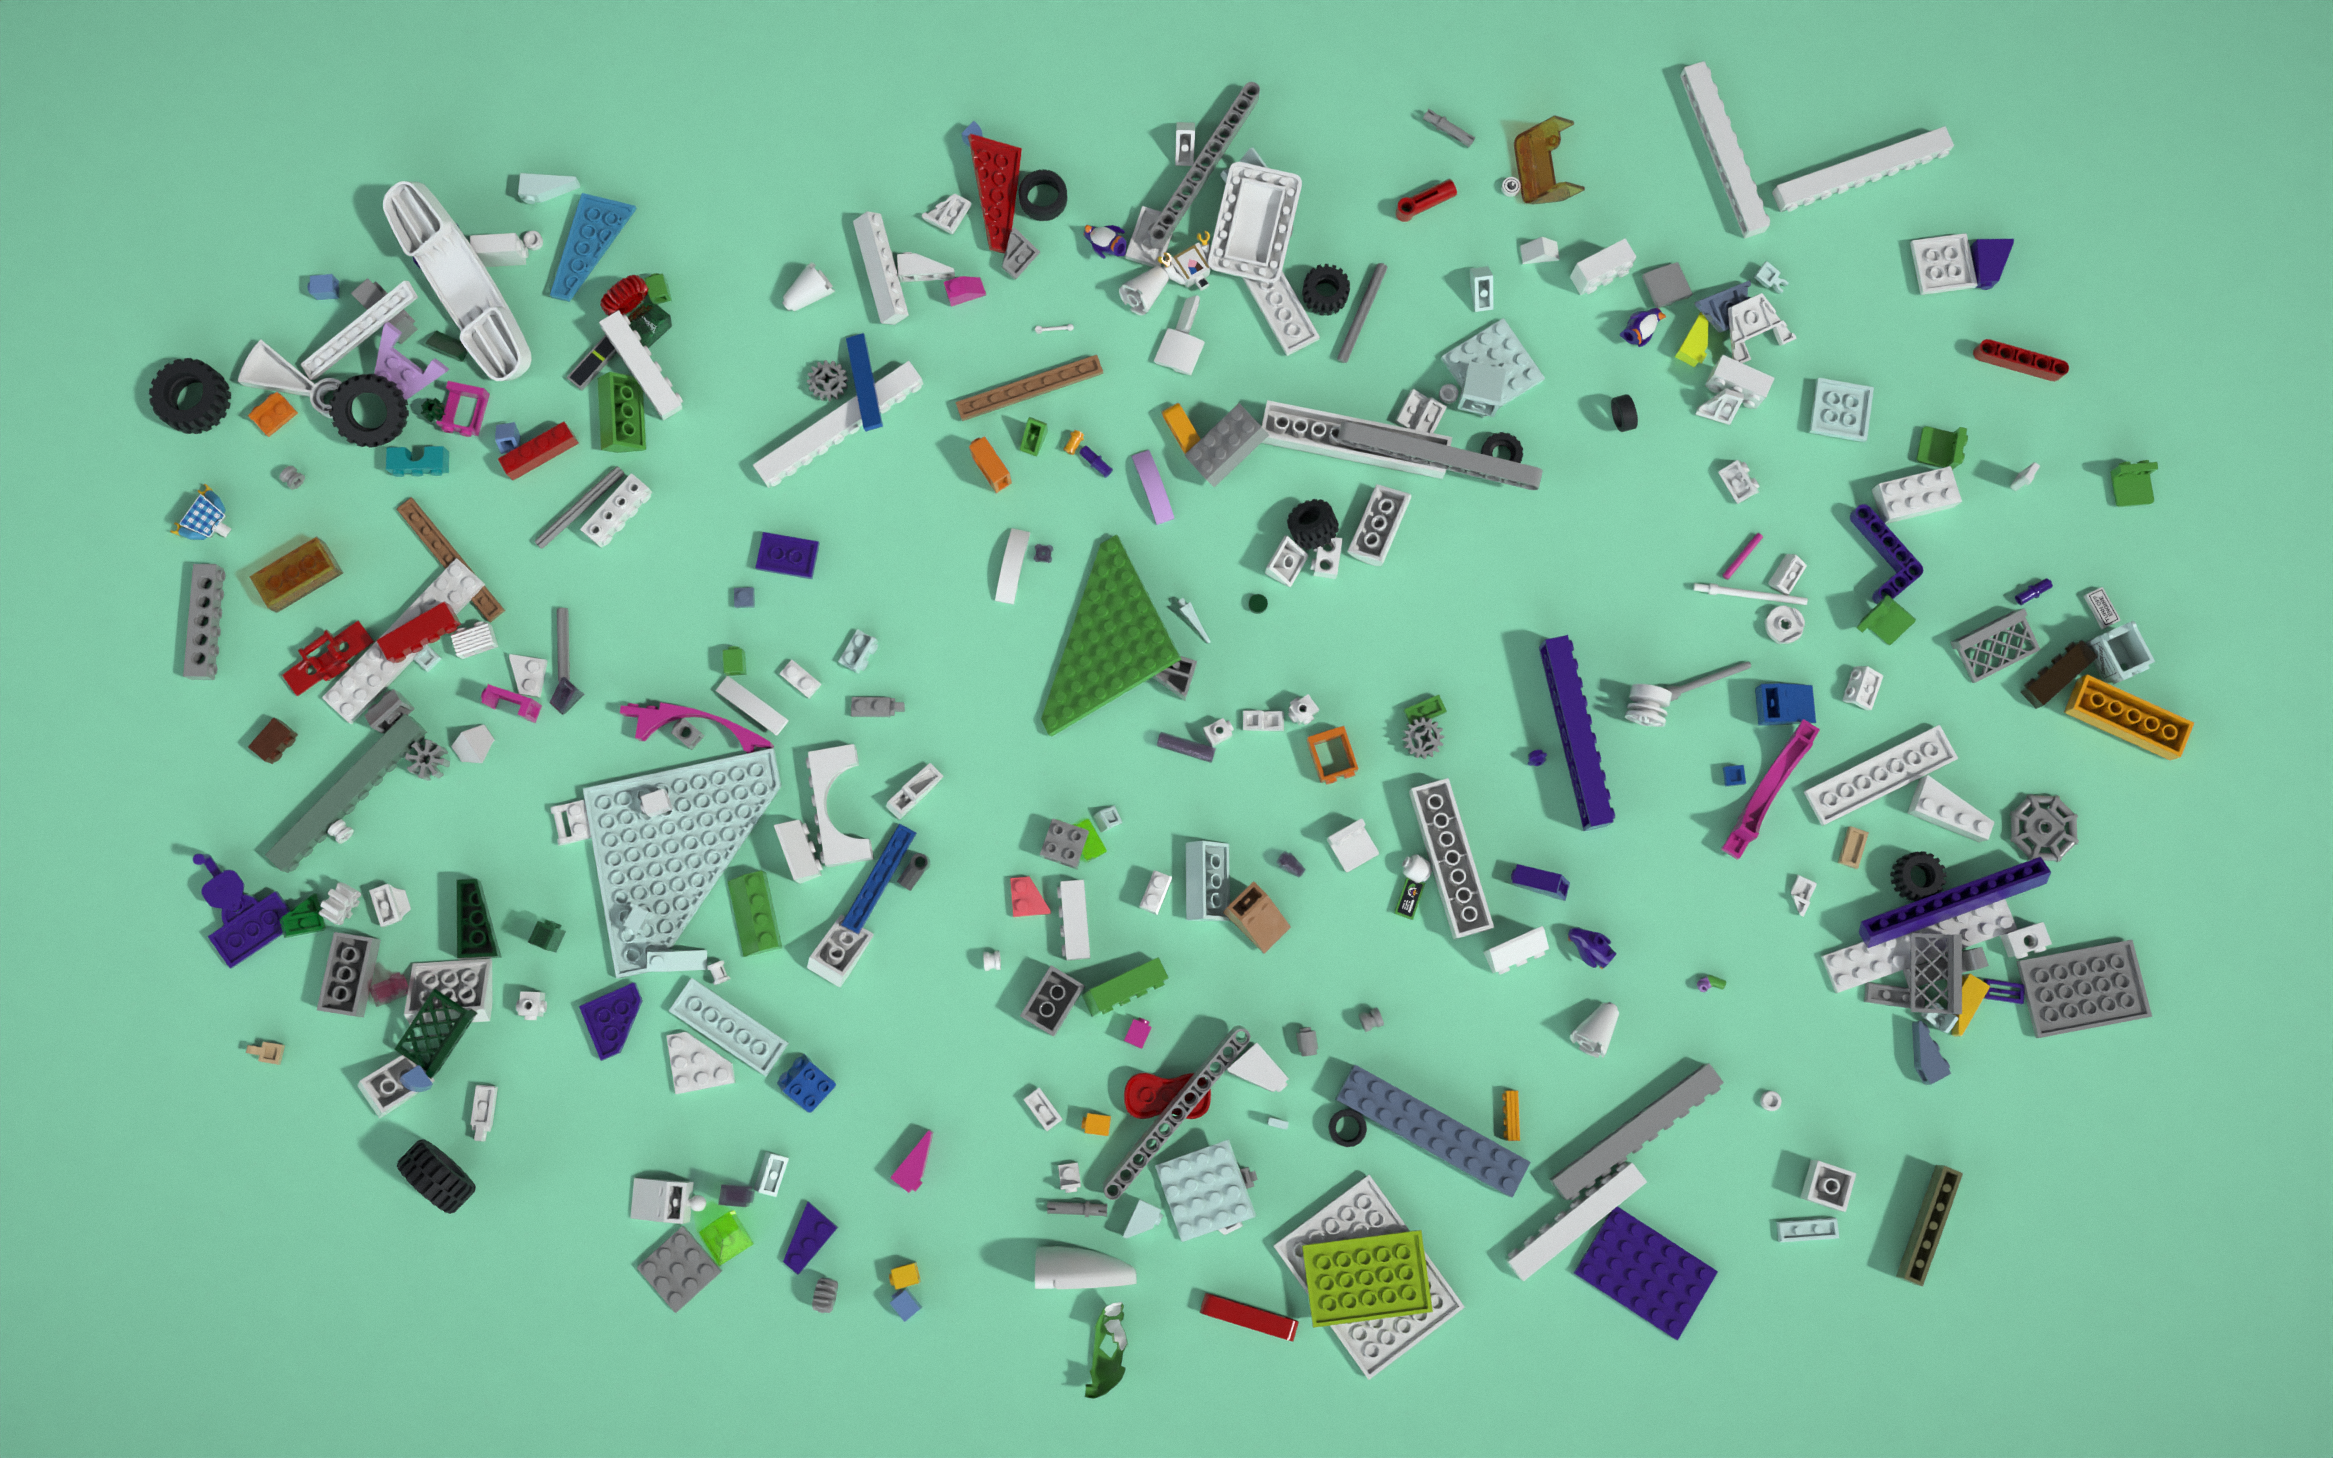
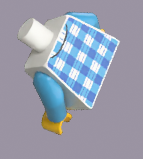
M204 484L206 490L201 492L198 489L199 497L180 523H174L178 527L177 530H171L170 532L190 540H205L207 537L212 538L215 532L226 538L232 528L223 523L227 516L224 514L226 509L220 497L207 484Z

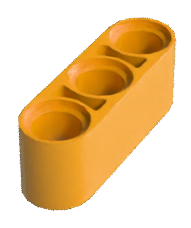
M1176 403L1161 412L1184 454H1186L1201 439L1181 405Z

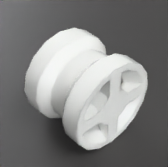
M343 819L336 821L328 829V834L334 836L339 844L347 841L354 833L351 827L346 826V822Z
M995 951L994 953L984 952L985 971H990V969L1001 970L1000 951Z

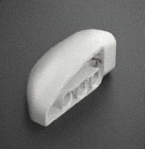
M1067 1246L1037 1247L1035 1289H1082L1137 1284L1135 1268L1110 1255Z

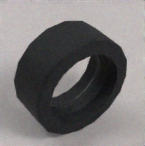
M1625 394L1614 397L1611 401V411L1617 429L1620 432L1636 429L1638 416L1630 395Z
M1351 1109L1336 1112L1330 1119L1328 1126L1332 1140L1344 1147L1358 1145L1365 1138L1367 1132L1366 1121L1363 1116ZM1345 1116L1353 1117L1359 1124V1132L1351 1140L1342 1139L1336 1132L1337 1122Z

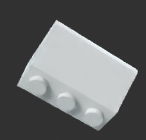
M794 820L774 825L794 881L801 884L822 876L820 870H823L820 860L815 858L814 852H816L813 841L809 842L807 834H810L807 824H803L800 820Z
M1541 926L1483 953L1492 973L1498 972L1501 975L1510 971L1509 966L1516 964L1519 967L1528 963L1527 958L1534 956V959L1546 955L1544 951L1549 949L1545 930Z

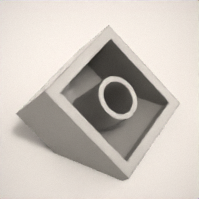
M393 689L386 692L378 704L372 705L364 716L373 729L385 734L404 714L409 715L415 708L400 692Z

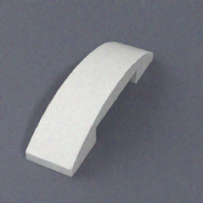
M1011 529L995 598L997 602L1014 605L1030 532Z

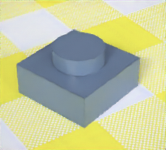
M734 588V607L754 608V588Z

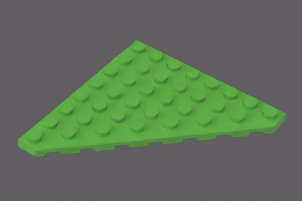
M1117 534L1100 544L1041 717L1043 725L1051 737L1182 660Z

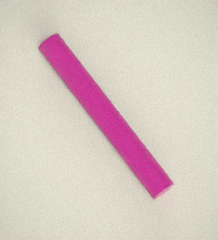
M1757 533L1724 572L1722 576L1728 580L1761 541L1763 536L1760 533Z

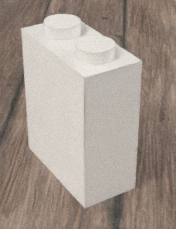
M516 233L470 236V245L485 267L526 265V258L529 256L528 248L524 246Z

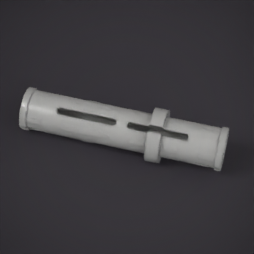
M1428 109L1423 117L1424 120L1434 125L1438 131L1442 130L1468 148L1475 140V137L1446 120L1445 116L1441 117L1431 109Z
M1048 1201L1047 1214L1107 1217L1108 1204L1090 1203V1201L1085 1203Z

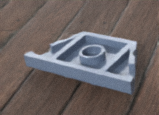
M1749 280L1699 300L1694 304L1719 333L1730 329L1728 308L1751 298L1748 297V287L1751 286V281Z

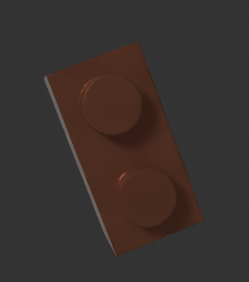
M273 718L248 748L265 762L273 764L280 760L283 755L282 753L287 747L294 744L298 734L283 721Z

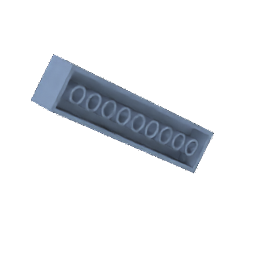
M1357 1065L1352 1066L1335 1098L1336 1101L1357 1111L1508 1197L1513 1198L1531 1163Z

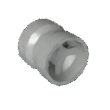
M1377 1007L1371 1009L1369 1013L1363 1012L1358 1014L1365 1032L1371 1031L1373 1027L1384 1026L1382 1016Z

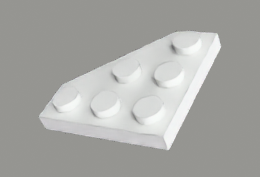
M688 1032L667 1035L675 1094L736 1083L733 1063L716 1053V1051L700 1042Z

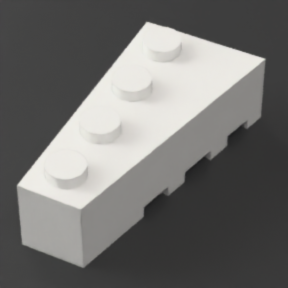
M1929 775L1919 779L1907 812L1908 814L1979 843L1989 839L1994 821Z

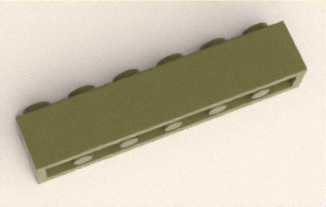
M1945 1165L1935 1166L1896 1277L1923 1287L1963 1173Z

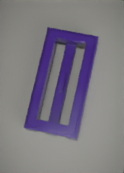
M1984 979V982L1989 986L1993 984L2020 988V992L1989 988L1983 999L2024 1004L2025 989L2023 984ZM1990 992L2015 995L2019 996V999L1993 996L1989 994Z

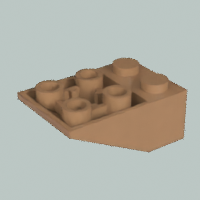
M1254 881L1223 911L1263 954L1291 928L1269 896Z

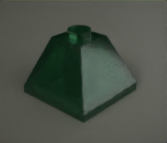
M644 302L628 316L631 323L629 327L632 331L636 330L641 337L640 343L643 347L646 345L649 348L672 327L671 316L654 303Z

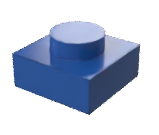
M1744 765L1723 767L1725 787L1746 784Z

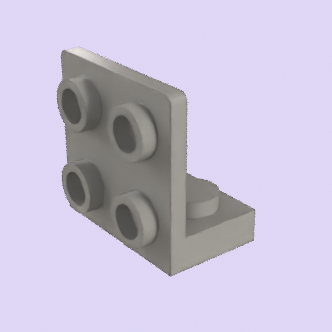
M1052 819L1040 852V857L1078 869L1079 859L1089 831L1057 819Z

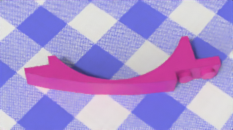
M661 702L659 710L658 707L647 705L646 708H639L638 704L627 703V706L621 705L620 714L623 716L638 718L635 738L639 741L645 742L657 729L672 721L698 717L716 721L729 728L736 735L747 754L753 753L754 747L774 748L770 741L725 718L694 708Z
M1804 719L1801 721L1738 817V822L1721 850L1738 860L1748 844L1758 837L1762 821L1772 801L1793 769L1812 747L1813 741L1820 731L1819 728Z

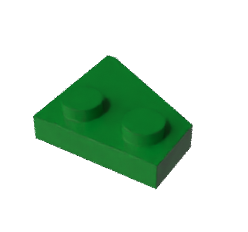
M317 893L312 894L280 919L284 938L320 932L326 929L324 919L319 915L321 908Z

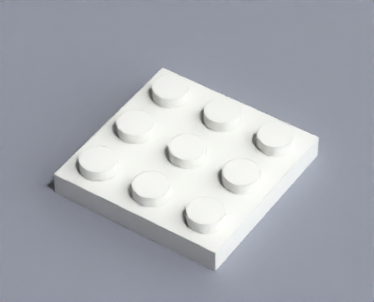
M1967 233L1911 241L1910 246L1921 295L1971 289L1977 286Z

